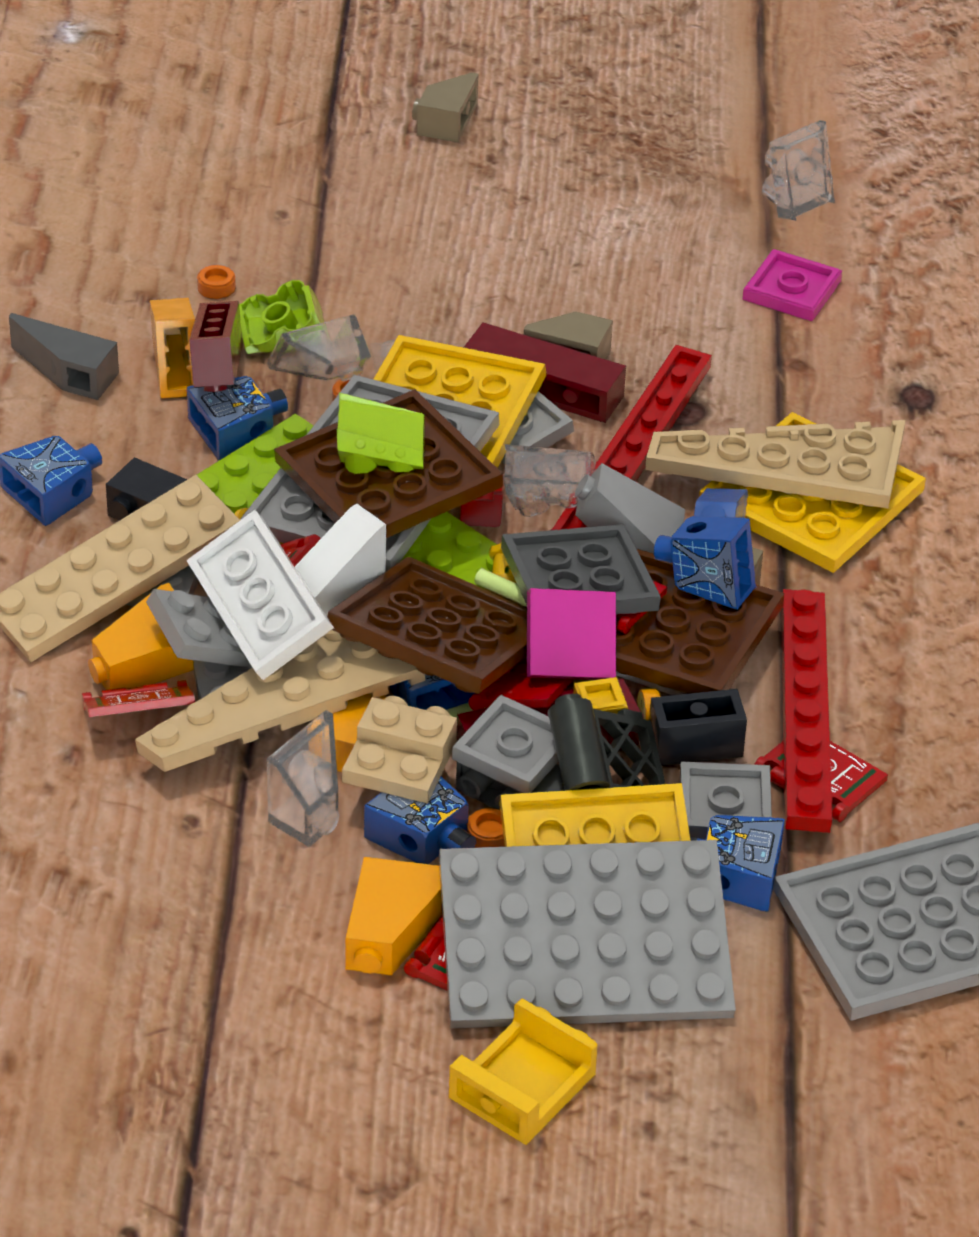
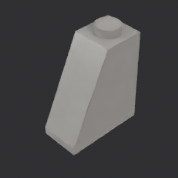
M603 463L591 476L586 474L579 482L575 491V496L578 497L575 515L587 527L624 524L635 547L650 553H654V545L660 535L672 537L684 522V508Z

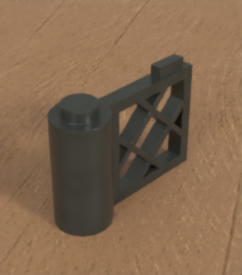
M566 694L558 697L555 700V704L549 708L548 716L565 791L645 786L637 777L640 771L648 779L649 785L666 784L651 721L643 719L642 712L622 709L616 714L593 709L591 701L581 698L579 694ZM600 725L614 739L611 745L603 737ZM630 731L638 733L641 750L628 736ZM620 748L633 762L631 768L617 753ZM609 765L623 780L620 785L612 782Z

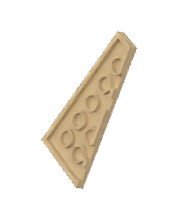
M892 420L891 427L871 428L870 422H855L854 429H834L829 424L768 426L765 433L745 434L744 428H729L728 435L710 436L703 430L654 432L646 457L645 470L888 509L906 420Z
M330 630L266 679L262 680L254 669L251 668L197 702L192 703L171 718L156 725L153 729L135 739L137 751L141 756L166 772L215 755L219 745L237 739L246 744L259 739V731L277 725L283 731L346 709L348 700L365 694L378 698L389 694L388 686L408 680L411 686L426 681L425 674L419 672L411 664L399 659L384 657L378 653L377 649L361 642L348 641L342 638L338 632Z

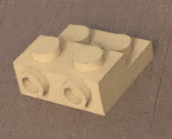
M388 696L384 700L372 697L357 726V741L342 768V782L428 804L452 754V747L457 742V718L450 716L448 711L438 706H432L424 710L408 706L402 698L397 696Z

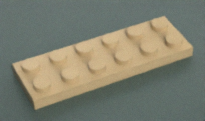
M194 475L0 593V628L30 662H33L188 567L189 564L186 560L239 522L240 519L197 475Z

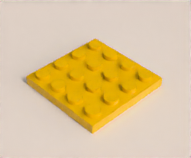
M398 335L373 380L411 390L415 389L419 392L499 412L500 425L480 451L498 468L546 377V367L543 363Z
M791 412L776 426L816 423ZM897 464L888 509L844 501L826 500L794 493L788 494L769 489L745 487L719 481L708 483L699 491V497L706 488L747 489L748 498L745 518L750 519L751 531L834 573L924 491L926 478Z
M682 783L504 794L500 797L505 847L691 841Z

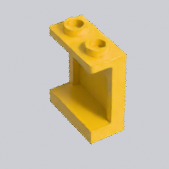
M521 998L514 1005L513 1022L474 1061L461 1054L449 1066V1098L527 1145L596 1074L598 1045L585 1032L575 1030L552 1016L546 1009L537 1007Z

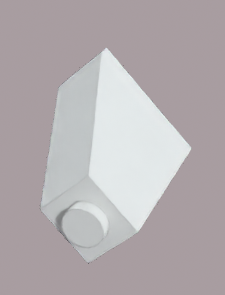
M358 504L350 507L295 566L326 616L332 608L386 572V524Z

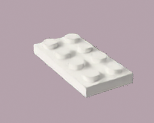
M253 510L186 560L252 668L262 680L266 679L334 628L265 520L256 510Z

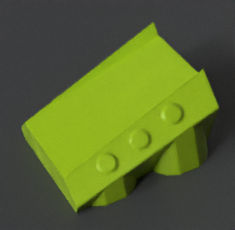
M291 280L282 284L274 295L256 294L239 304L241 331L247 354L331 346L322 314L323 311L317 296L309 285L305 286L300 280Z
M339 392L337 448L340 462L345 463V467L349 472L354 474L369 473L377 465L387 466L394 472H410L414 469H424L425 414Z

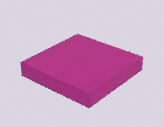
M773 249L744 287L742 300L813 322L841 282L842 270Z
M530 588L527 591V677L600 680L616 677V592Z

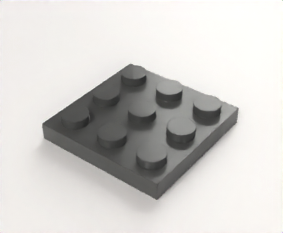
M624 524L502 534L501 550L526 605L527 591L530 588L616 592V614L659 611L661 596Z

